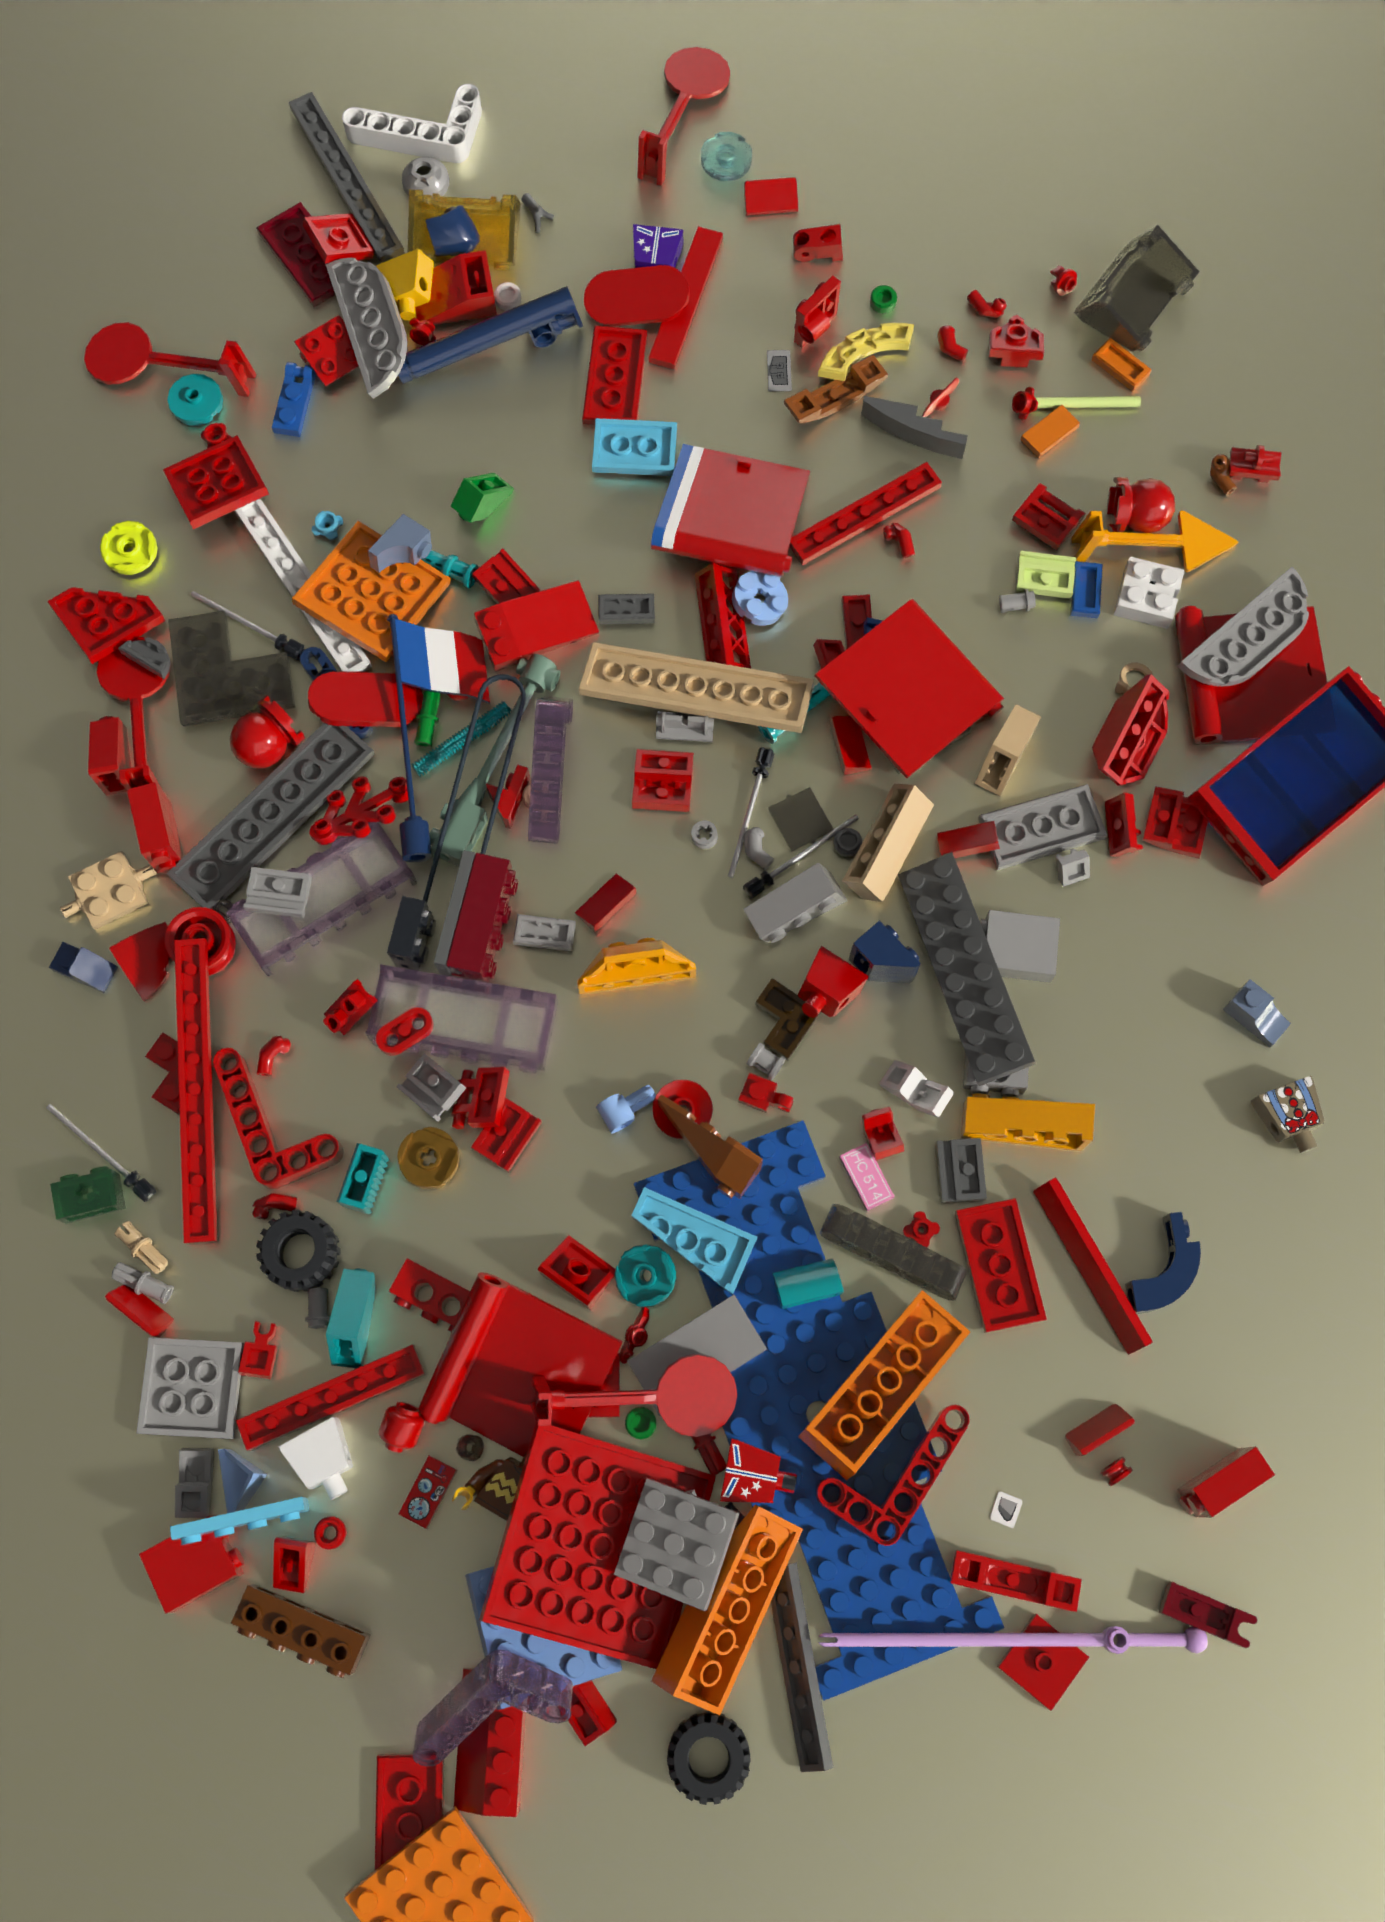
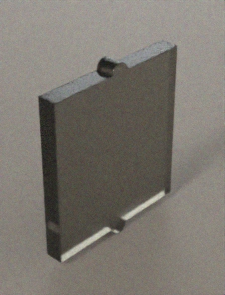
M810 787L792 796L788 794L786 799L768 807L772 818L791 851L808 843L813 844L816 839L834 830Z

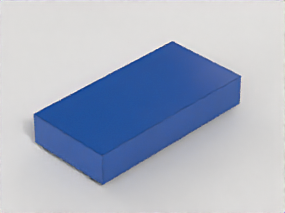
M1075 562L1070 616L1099 617L1103 564Z

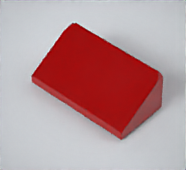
M796 177L745 181L744 200L746 216L798 212Z
M851 716L831 717L830 727L843 775L871 770L861 727Z
M994 821L937 833L940 856L952 852L955 858L1000 849Z
M616 873L575 914L596 933L637 894L636 888Z
M124 1284L108 1292L105 1296L109 1303L150 1336L161 1337L174 1320L173 1317L143 1293L138 1295L135 1293V1289Z
M1112 1404L1066 1433L1065 1439L1076 1456H1084L1132 1426L1135 1420L1119 1405Z
M592 1680L550 1693L584 1746L590 1744L617 1723L616 1717Z

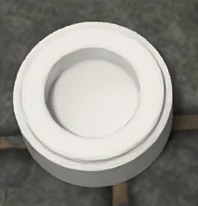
M510 282L498 285L494 291L496 305L505 311L519 306L521 303L519 287Z

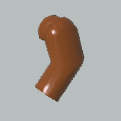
M1217 454L1212 459L1210 476L1225 496H1228L1236 490L1237 486L1229 477V458L1224 454Z

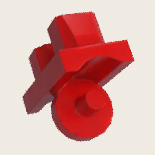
M1257 445L1255 450L1231 448L1229 457V476L1231 479L1255 478L1258 482L1268 483L1270 480L1278 481L1280 479L1281 452L1265 451L1263 445Z
M357 979L324 1013L326 1017L323 1019V1022L333 1033L340 1031L345 1035L378 1000L375 996L370 995Z

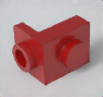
M890 1107L875 1109L862 1115L863 1132L875 1160L904 1152V1144L893 1122V1113Z

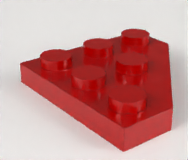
M71 587L47 601L92 664L116 651L125 642L133 641L165 622L163 615L149 596L137 595L135 598L122 596L118 592L99 590L98 593L84 592L83 588Z

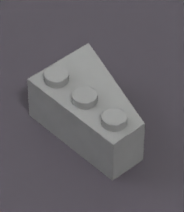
M818 862L743 910L759 938L767 943L770 941L774 943L784 938L787 932L807 924L812 919L848 900L832 873Z

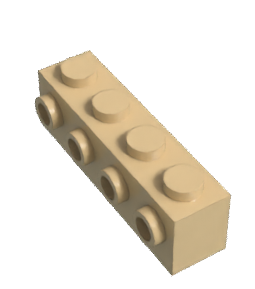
M894 783L842 880L864 900L884 901L934 806L915 785Z

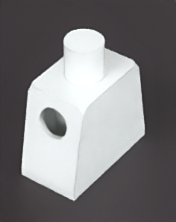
M331 1417L278 1446L308 1489H315L323 1484L330 1500L348 1491L340 1474L353 1468V1463L339 1418Z

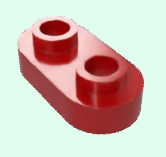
M414 1007L379 1029L376 1035V1043L379 1049L389 1056H395L404 1052L430 1035L434 1027L433 1018L424 1008ZM421 1020L424 1022L422 1028H414L416 1021ZM391 1037H397L398 1042L395 1045H388V1040Z

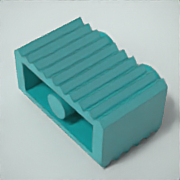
M360 1143L356 1144L336 1201L342 1207L365 1214L372 1213L371 1208L374 1207L373 1202L376 1201L375 1197L378 1195L376 1191L380 1190L378 1185L382 1184L381 1179L384 1178L383 1173L386 1172L384 1168L388 1167L386 1162L390 1161L383 1150Z

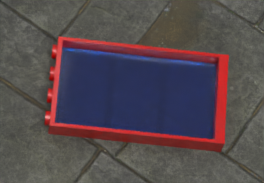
M1348 666L1188 796L1190 801L1262 886L1274 881L1385 788V707L1382 705L1380 698L1372 693L1363 683L1362 677Z

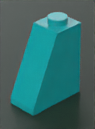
M360 1268L354 1270L343 1269L326 1331L331 1365L357 1369L364 1364L376 1294V1282L373 1272Z

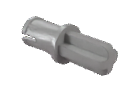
M119 1262L112 1271V1279L135 1289L136 1294L143 1293L160 1301L162 1304H166L173 1293L174 1286L151 1277V1273L148 1271L143 1273L122 1262Z

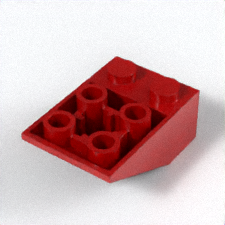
M486 250L459 254L434 267L430 300L428 303L415 307L416 318L438 325L497 315Z

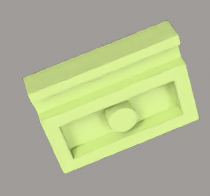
M1020 551L1015 592L1022 593L1024 589H1028V591H1034L1036 595L1071 599L1074 587L1076 557Z

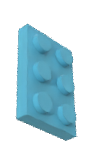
M596 418L592 472L672 476L675 469L677 422Z

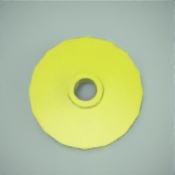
M124 521L116 523L111 527L112 530L103 535L100 544L101 556L109 568L119 574L132 575L140 573L148 568L156 558L158 549L156 538L148 528L139 522ZM129 548H134L132 551L127 552Z

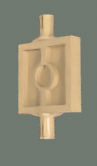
M120 851L68 876L75 890L76 900L61 906L60 909L65 918L82 910L87 915L92 928L96 930L148 905L149 903L143 893L142 881L157 875V872L151 865L136 871L130 866L125 853Z

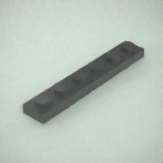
M797 1562L787 1564L771 1600L800 1771H826L833 1768Z

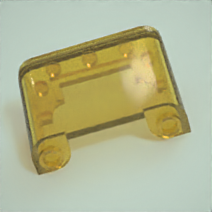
M409 189L408 252L419 249L433 260L434 263H444L455 257L436 255L425 220L443 215L450 207L463 205L480 235V242L472 252L486 250L488 265L494 266V270L509 271L510 266H515L521 206L516 195L503 194L500 202L497 197L492 196L491 199L443 197L436 193H433L432 199V195H423V190Z

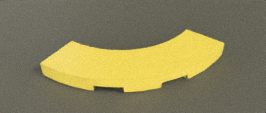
M883 323L880 324V327L868 330L862 328L845 336L844 341L836 347L833 346L825 355L818 370V377L845 381L851 366L871 354L886 350L908 351L914 332V324Z

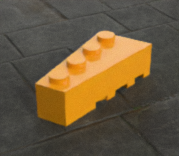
M975 1093L972 1094V1097H967L963 1103L961 1138H981L983 1141L1082 1151L1093 1141L1095 1104L1020 1100L1016 1097L990 1098L987 1094Z

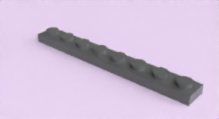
M310 92L290 101L289 105L292 113L350 212L354 215L375 250L374 253L379 262L383 263L405 254L401 242L313 93Z

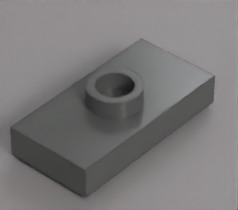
M654 594L598 595L599 624L655 623Z

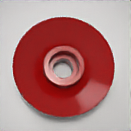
M690 1080L672 1081L663 1086L655 1096L652 1108L654 1121L658 1128L671 1138L684 1140L658 1106V1098L661 1094L679 1106L687 1108L696 1117L694 1122L699 1125L701 1122L710 1123L712 1119L713 1105L708 1092L696 1082Z

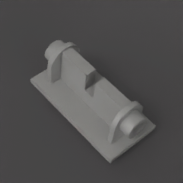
M658 711L656 716V739L713 742L714 718L687 713Z

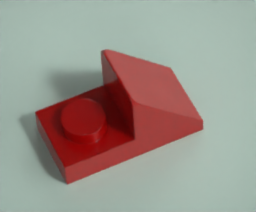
M518 764L514 773L510 772L507 777L505 789H502L497 808L505 828L509 829L513 825L523 799V790L530 781L529 769ZM486 783L488 794L494 803L498 787Z

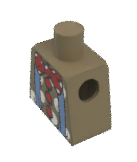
M1312 1076L1260 1094L1250 1101L1277 1142L1293 1137L1300 1153L1317 1147L1310 1130L1324 1124V1117Z

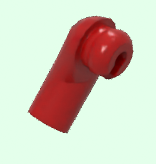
M977 290L972 291L967 296L968 302L981 316L998 318L1004 314V310L1007 307L1005 300L1002 298H996L993 302H986Z
M951 325L942 326L937 335L941 352L963 362L967 356L968 349L956 344L955 329Z
M892 523L890 526L887 525L883 528L886 540L894 539L899 543L902 558L915 555L909 530L899 523Z
M274 1036L260 1049L257 1075L272 1076L274 1057L278 1053L286 1054L290 1050L291 1042L288 1038Z
M271 1193L254 1201L252 1215L254 1218L265 1220L269 1216V1210L272 1209L292 1212V1210L296 1209L297 1197Z

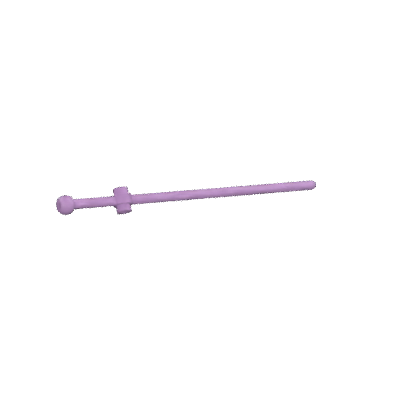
M1118 1626L1107 1627L1103 1633H822L819 1637H835L836 1641L818 1642L823 1647H1104L1108 1652L1116 1654L1125 1652L1128 1647H1185L1190 1652L1197 1654L1203 1652L1208 1644L1206 1632L1193 1626L1186 1629L1184 1633H1127L1125 1629ZM1115 1635L1117 1636V1643H1116V1644H1114V1641H1113V1638H1114Z

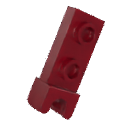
M1171 1581L1168 1582L1159 1613L1196 1627L1245 1649L1250 1646V1642L1240 1636L1238 1627L1242 1622L1257 1623V1617Z

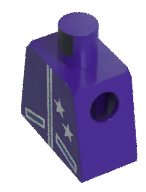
M633 224L635 268L656 265H669L677 268L684 246L683 229Z

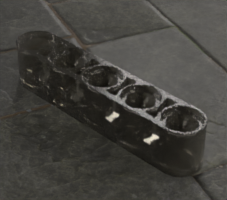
M832 1204L820 1231L821 1236L830 1242L947 1300H956L967 1274L966 1268L843 1205Z

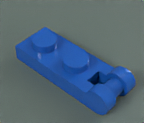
M286 363L285 377L272 424L274 433L296 437L301 436L316 376L315 371L310 365L300 367L296 363ZM296 377L303 378L302 383L295 382Z

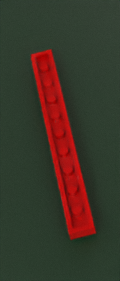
M205 938L174 940L184 1243L217 1241L208 945Z

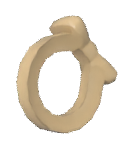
M1137 662L1125 665L1120 672L1115 692L1123 694L1132 688L1128 685L1126 679L1127 672L1139 671L1146 676L1148 674L1153 675L1152 671L1144 664Z

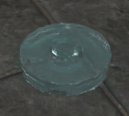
M719 132L710 140L708 138L701 148V165L704 171L712 178L720 181H733L741 178L749 171L752 164V148L750 144L748 145L745 142L744 137L733 132Z

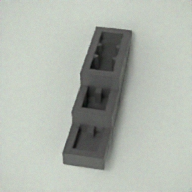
M864 396L861 416L876 426L921 448L959 459L963 458L968 435L941 430L942 420L916 416L918 406Z

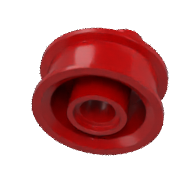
M206 907L189 908L176 915L168 925L165 933L166 951L175 962L174 940L198 939L199 937L206 936L208 945V975L216 974L223 970L234 956L236 950L235 934L226 920L215 910Z

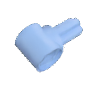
M646 1085L625 1098L622 1094H614L600 1102L596 1109L611 1134L629 1126L635 1120L633 1113L654 1102L656 1094L650 1085Z

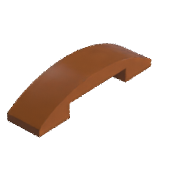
M871 355L852 365L845 381L834 380L812 392L805 389L785 399L784 404L798 423L816 421L858 401L887 379L888 373L876 357Z

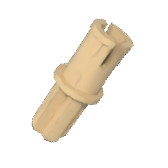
M130 1221L122 1224L128 1234L120 1226L114 1233L115 1236L131 1250L133 1258H139L154 1274L164 1271L168 1265V1260L152 1245V1240L149 1237L145 1238Z

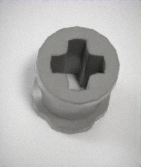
M760 1042L746 1064L750 1067L755 1066L767 1074V1079L772 1081L780 1071L786 1058L783 1056L779 1058L765 1049V1045Z

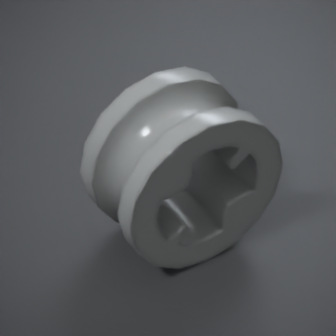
M706 820L699 821L693 826L691 831L692 840L698 848L709 849L717 843V829L712 822ZM710 830V839L707 840L704 837L698 839L697 837H700L699 831L708 832Z

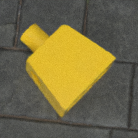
M419 249L376 265L389 282L399 314L403 320L415 318V307L428 303L431 297L434 261Z

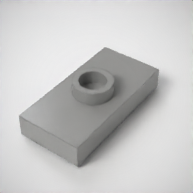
M517 914L513 944L572 952L576 921Z

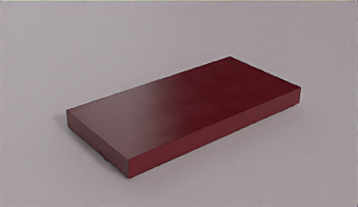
M299 202L256 227V229L311 305L315 307L334 296L335 292L326 264L302 226L304 217H311L303 204Z

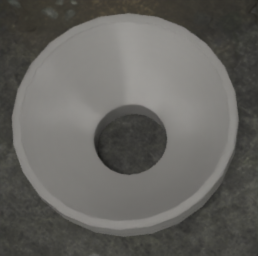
M417 158L408 163L403 170V189L415 201L432 202L440 199L448 190L450 179L444 164L435 158ZM421 166L431 168V171L426 175L416 173L417 169Z

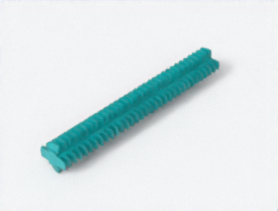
M501 701L496 707L478 717L471 740L474 741L473 737L477 739L476 735L480 737L479 733L482 735V731L485 734V729L487 732V728L491 730L490 726L494 728L493 723L497 726L496 721L500 723L499 719L503 721L502 717L505 719V715L508 718V713L510 715L512 711L511 708L504 701ZM467 725V727H464V729H461V731L440 743L441 746L438 745V748L435 747V750L432 749V752L429 751V754L426 753V756L423 755V758L420 757V759L411 763L414 772L421 778V773L424 776V772L427 774L426 770L430 772L429 768L433 770L432 766L435 768V764L439 766L438 761L442 764L441 759L445 762L444 757L448 759L447 755L451 757L450 753L454 755L453 751L456 754V749L459 752V747L462 750L461 746L464 747L470 725Z

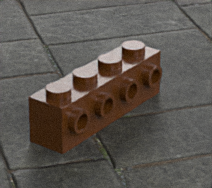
M256 1584L247 1585L231 1621V1624L239 1627L237 1631L239 1634L251 1639H255L257 1635L268 1640L267 1646L281 1652H285L286 1648L298 1653L297 1659L314 1665L315 1661L327 1665L326 1671L340 1678H344L345 1674L351 1675L356 1672L371 1636L367 1632Z

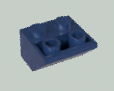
M880 920L853 943L848 959L857 969L869 976L868 981L911 983L915 979L921 964L918 961L919 956L911 947H905L898 940L897 932L890 925L885 926Z

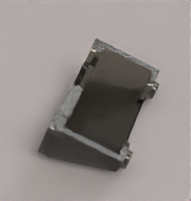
M1156 225L1131 240L1119 252L1074 313L1082 322L1112 338L1130 351H1142L1152 341L1150 338L1152 335V331L1149 329L1172 297L1179 293L1184 295L1194 286L1193 280L1200 271L1160 226Z

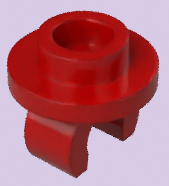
M1058 265L1050 271L1056 277L1051 281V285L1058 295L1064 296L1074 290L1077 284V273L1073 269L1065 270L1062 266Z

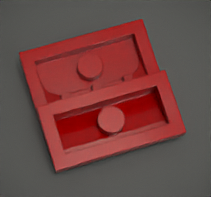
M637 749L632 808L689 812L694 753Z
M1155 786L1143 841L1174 853L1200 859L1208 821L1190 799L1184 797V792Z

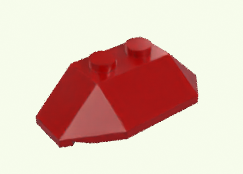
M1152 674L1146 675L1115 701L1092 746L1099 770L1117 786L1145 778L1167 734V700L1169 699V690Z

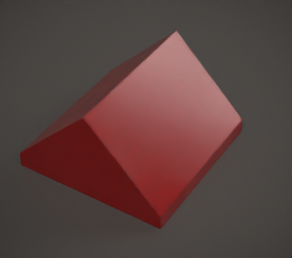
M568 1236L540 1264L537 1270L547 1280L591 1310L615 1277L616 1269L574 1238Z

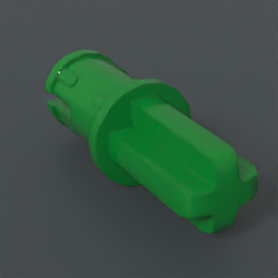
M424 692L420 714L416 717L419 722L414 743L417 746L430 748L433 745L435 725L439 723L437 713L441 697L440 693Z

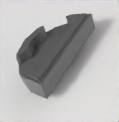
M144 638L145 640L135 642L129 640L118 648L121 654L162 679H165L170 670L171 661L165 647L157 640L151 638Z

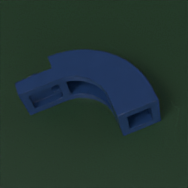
M1182 1212L1169 1213L1163 1217L1168 1246V1260L1164 1270L1155 1278L1132 1280L1125 1284L1127 1298L1136 1314L1152 1312L1173 1303L1189 1289L1197 1275L1201 1258L1200 1241L1187 1243L1190 1229L1188 1221L1186 1219L1183 1220Z

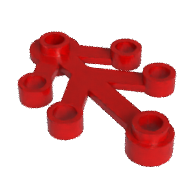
M363 776L352 781L354 793L345 812L338 817V812L346 804V799L342 791H333L327 796L329 807L324 817L317 820L309 830L311 838L320 845L331 844L338 836L364 838L371 832L368 822H380L382 824L393 822L396 819V814L391 805H383L377 811L371 810L391 799L395 803L408 801L406 779L404 777L393 778L389 782L388 789L365 802L363 800L371 790L369 780Z

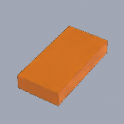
M1109 338L1093 354L1091 359L1132 392L1150 375L1152 370L1112 338Z
M1061 405L1022 434L1020 440L1039 459L1077 430L1080 422Z

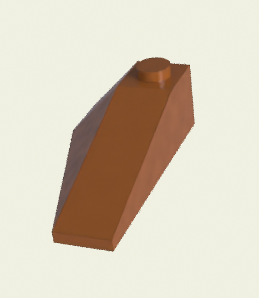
M661 1094L658 1098V1106L712 1179L719 1184L717 1189L730 1199L733 1196L741 1199L760 1172L763 1159L730 1136L724 1141L721 1139L720 1133L709 1123L701 1122L700 1125L695 1123L696 1117L692 1113Z

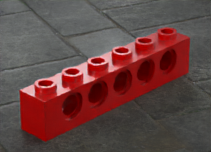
M408 1258L405 1260L388 1291L396 1296L393 1302L410 1310L412 1305L423 1310L420 1316L436 1325L439 1319L450 1325L448 1331L451 1333L470 1293L469 1290ZM423 1286H431L433 1289L432 1297L428 1301H420L418 1299L419 1290ZM450 1300H458L460 1302V1310L454 1316H448L445 1313V1306Z

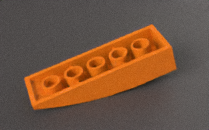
M922 1290L798 1437L847 1481L863 1465L968 1336L970 1331Z
M757 1505L753 1506L733 1531L707 1611L687 1604L651 1682L679 1699L717 1715L721 1714L803 1531L802 1528Z

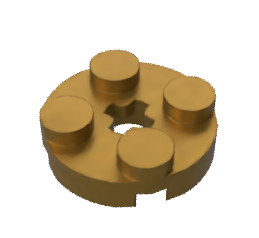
M425 1127L422 1130L407 1135L402 1141L397 1155L398 1164L404 1177L414 1186L423 1189L443 1187L455 1175L460 1160L459 1149L451 1136L435 1127ZM430 1150H433L436 1161L425 1166L421 1155L423 1153L428 1154Z

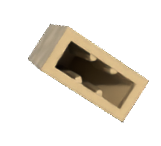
M1014 706L992 744L974 784L998 796L1002 794L1041 716L1021 706Z

